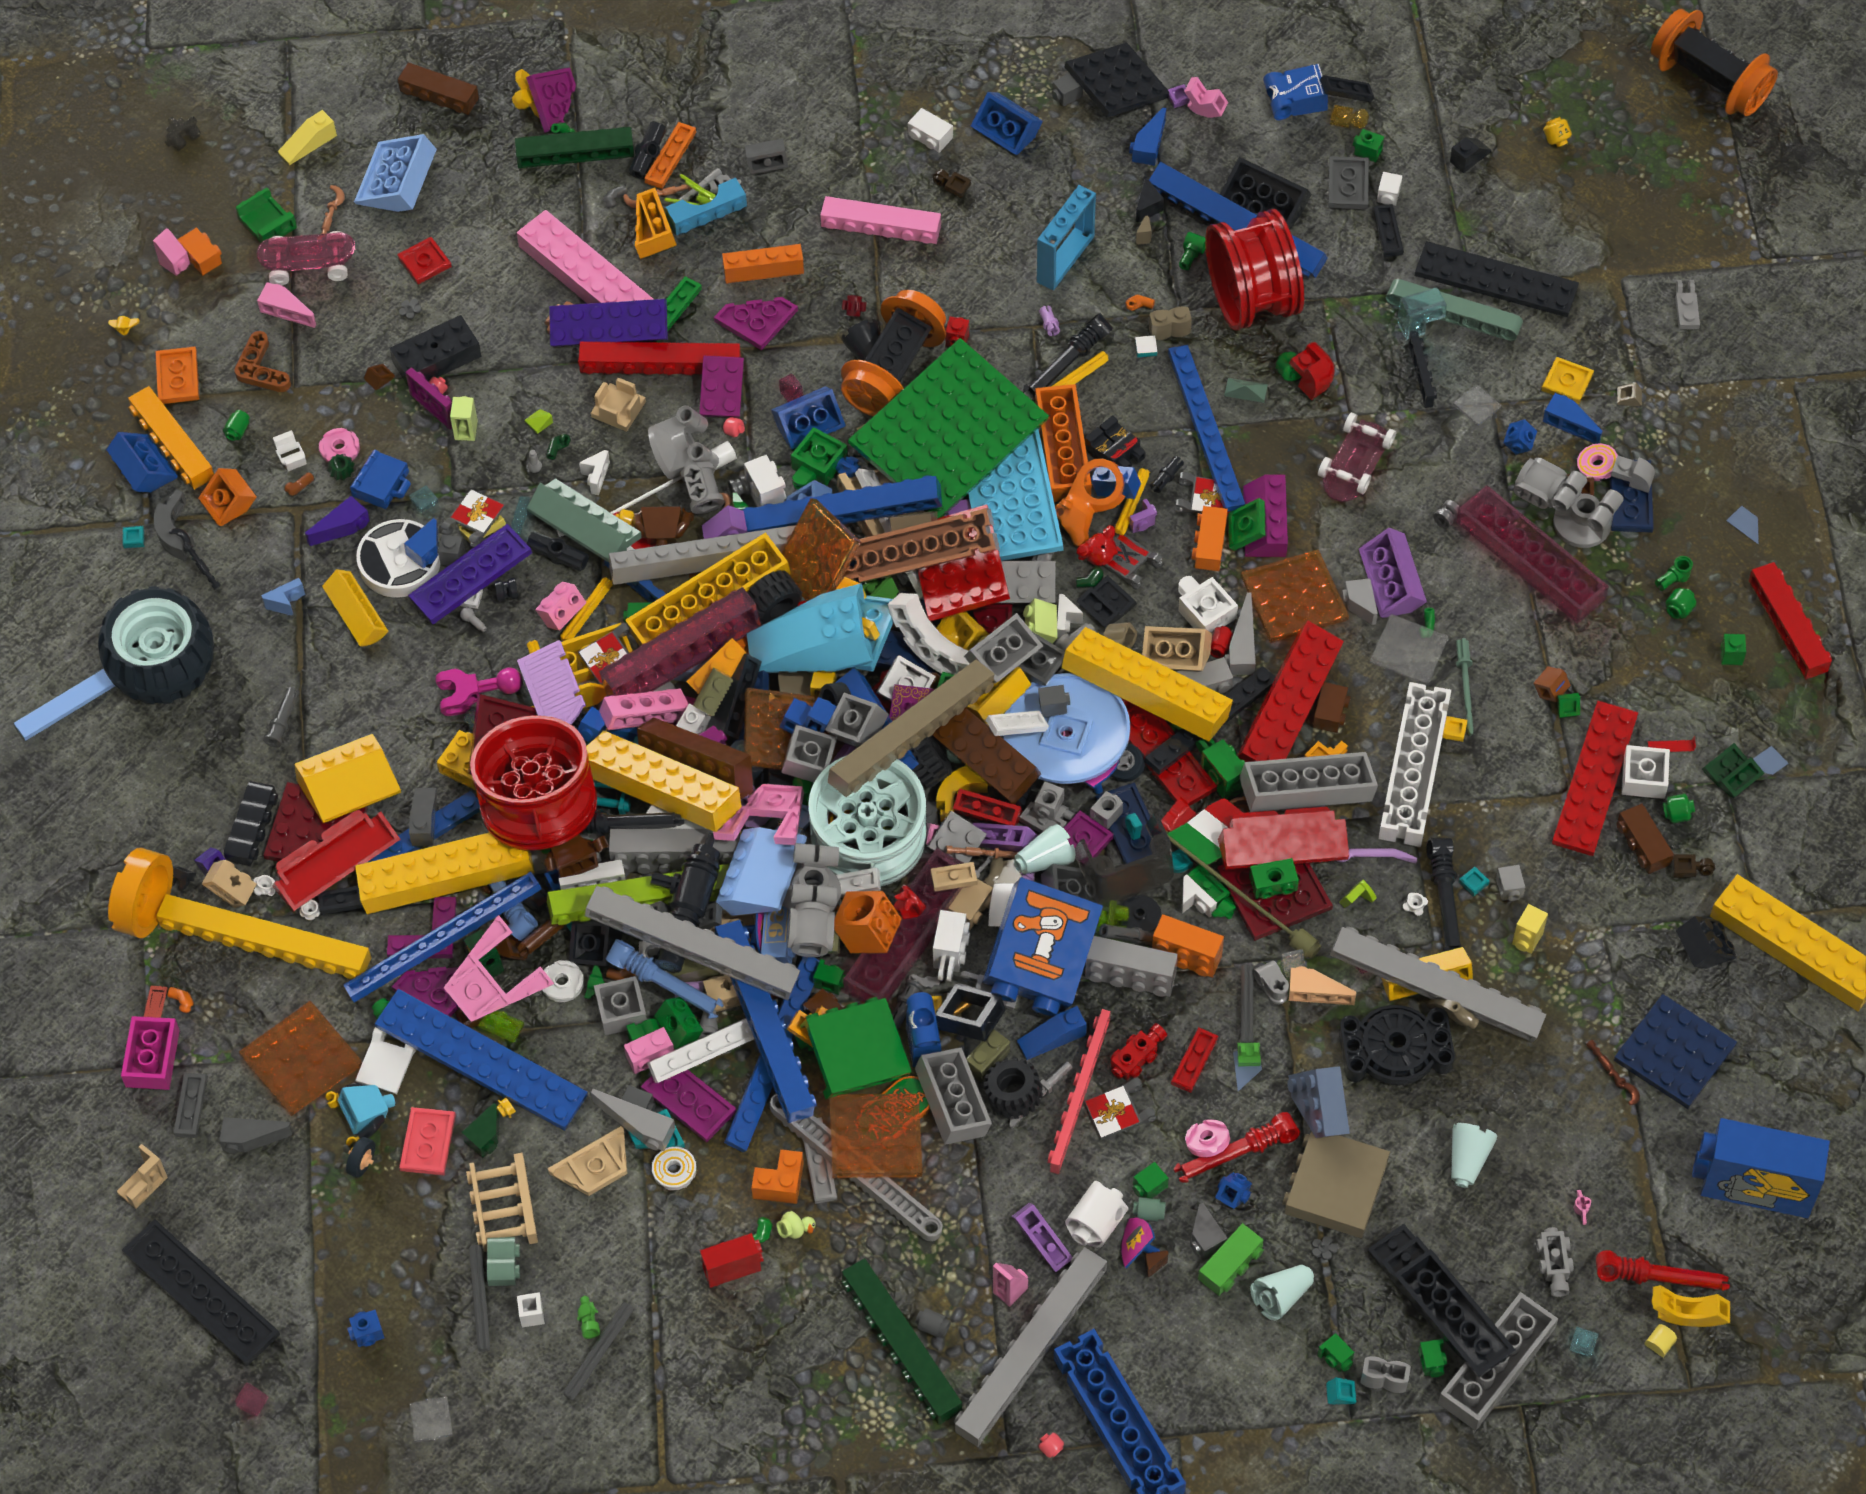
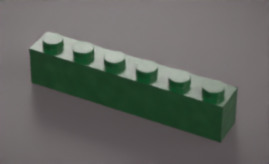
M631 127L515 138L518 169L634 157Z

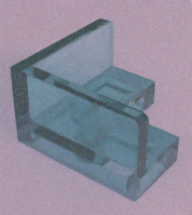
M1433 288L1400 298L1397 322L1406 340H1409L1410 331L1418 330L1419 336L1425 335L1428 322L1445 317L1447 304L1439 289Z

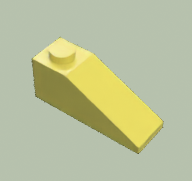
M321 110L308 118L280 148L278 154L290 166L337 136L334 121Z

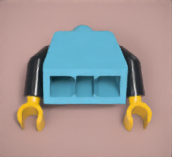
M352 1082L338 1090V1093L330 1091L326 1094V1099L329 1101L327 1103L328 1106L336 1108L340 1105L353 1134L358 1135L357 1137H349L346 1140L347 1146L357 1142L362 1137L369 1139L384 1124L388 1108L395 1106V1099L392 1094L382 1096L378 1086L359 1082Z

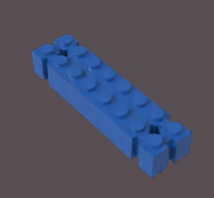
M1095 1329L1079 1336L1078 1343L1072 1345L1069 1341L1055 1348V1363L1062 1375L1067 1373L1069 1387L1129 1489L1136 1488V1494H1184L1186 1489L1185 1480L1177 1467L1171 1470L1172 1458L1108 1351L1103 1354V1342Z

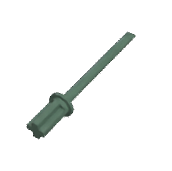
M1462 638L1461 640H1456L1458 659L1456 666L1462 668L1467 732L1469 737H1471L1473 734V719L1468 667L1472 666L1473 661L1470 660L1469 641L1466 638Z

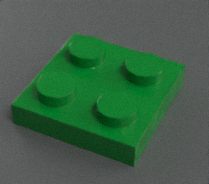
M1261 498L1228 513L1230 549L1235 551L1265 536V501Z

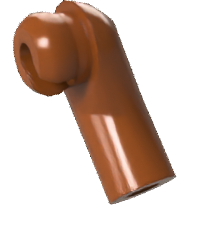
M307 472L295 483L288 482L285 485V491L291 496L297 495L314 481L313 475Z
M609 968L606 974V978L615 981L636 976L631 971H627L626 968L621 970Z

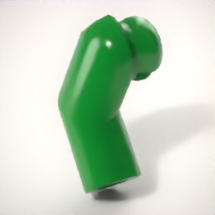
M1434 608L1424 609L1425 628L1419 629V636L1422 639H1429L1433 636L1435 626Z

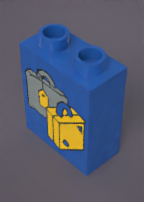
M1720 1118L1715 1134L1703 1133L1700 1151L1696 1153L1692 1177L1703 1179L1701 1196L1809 1218L1824 1183L1830 1141Z

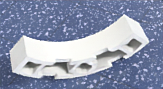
M900 593L888 603L895 626L899 627L905 636L903 638L904 641L927 665L941 674L942 672L957 674L970 664L964 657L968 650L949 641L930 622L922 608L918 594Z

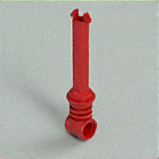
M1282 1112L1273 1117L1270 1124H1265L1260 1129L1249 1128V1132L1246 1133L1244 1138L1230 1143L1223 1152L1211 1157H1198L1181 1166L1178 1163L1174 1168V1172L1182 1170L1184 1176L1180 1177L1179 1181L1187 1183L1189 1182L1188 1179L1246 1153L1259 1152L1261 1154L1267 1148V1145L1270 1147L1272 1143L1274 1145L1277 1144V1140L1283 1144L1291 1143L1298 1138L1300 1130L1290 1113Z
M1604 1250L1596 1256L1597 1275L1605 1282L1614 1281L1620 1276L1622 1280L1624 1278L1630 1280L1631 1278V1281H1635L1638 1285H1641L1642 1282L1645 1283L1648 1280L1716 1290L1721 1289L1723 1291L1730 1287V1284L1722 1283V1281L1728 1282L1729 1277L1723 1274L1650 1264L1648 1260H1644V1257L1634 1258V1260L1632 1258L1627 1260L1626 1257L1621 1259V1256H1617L1616 1253L1610 1250Z

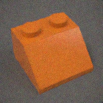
M218 468L198 499L219 526H223L246 513L257 496L236 469Z

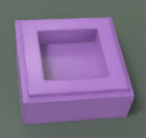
M1185 84L1168 89L1170 92L1169 100L1174 108L1190 102V99L1184 92L1186 89Z

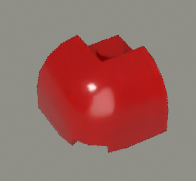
M1316 342L1308 344L1304 351L1293 357L1289 362L1302 376L1298 387L1311 400L1330 387L1335 374V364Z

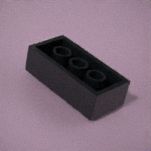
M462 315L390 347L392 362L407 386L408 382L405 372L411 367L416 372H421L429 382L432 377L437 378L482 357L479 342Z

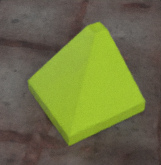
M539 409L525 419V422L538 434L551 425L553 419L550 413Z

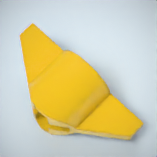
M119 316L117 320H109L108 324L121 335H127L129 329L139 324L140 320L139 318L130 319L125 316Z

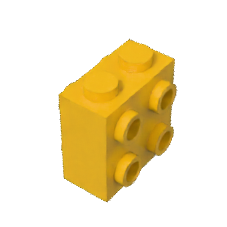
M459 730L438 759L439 773L475 790L473 777L468 774L473 734Z

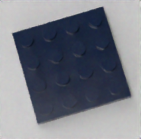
M1662 994L1615 1055L1613 1061L1689 1109L1735 1048L1737 1041Z

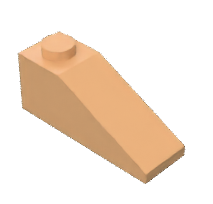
M1303 966L1291 967L1289 1001L1355 1005L1356 991L1314 969H1308Z

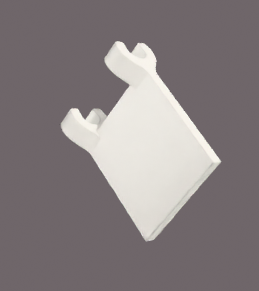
M375 1027L372 1041L355 1081L367 1085H376L381 1090L397 1095L416 1049L407 1044L403 1048L383 1042L387 1033Z

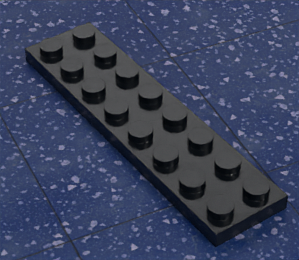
M1428 241L1425 242L1414 275L1567 318L1579 286V282Z
M156 1219L122 1249L126 1257L246 1366L280 1335V1332Z

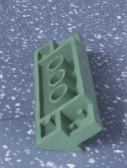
M556 478L547 485L539 483L527 507L528 512L609 562V553L627 551L629 546L641 539V532Z

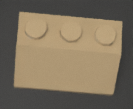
M1145 626L1142 655L1171 670L1203 671L1211 652L1212 633L1206 629Z

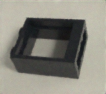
M955 984L952 990L948 992L941 1007L937 1009L936 1019L940 1030L986 1042L1006 1009L1001 995ZM961 1001L984 1007L976 1021L953 1015Z

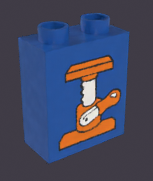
M1020 877L1012 887L982 983L992 986L991 993L1001 995L1003 1001L1015 1002L1017 995L1033 1000L1032 1009L1043 1015L1054 1017L1058 1014L1059 1009L1065 1011L1073 1004L1103 905Z

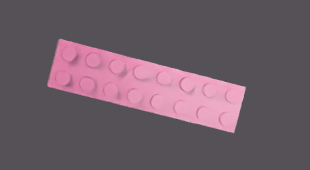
M547 210L543 211L517 232L519 247L587 304L653 299Z

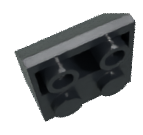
M1694 916L1676 929L1694 967L1707 969L1737 958L1734 952V945L1728 940L1723 924L1717 920Z

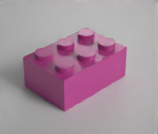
M131 1017L121 1073L125 1087L170 1090L180 1032L176 1019Z

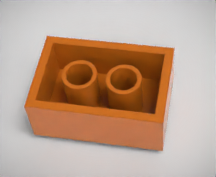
M1162 914L1153 935L1152 948L1178 954L1177 967L1195 971L1200 976L1213 978L1222 957L1224 936Z

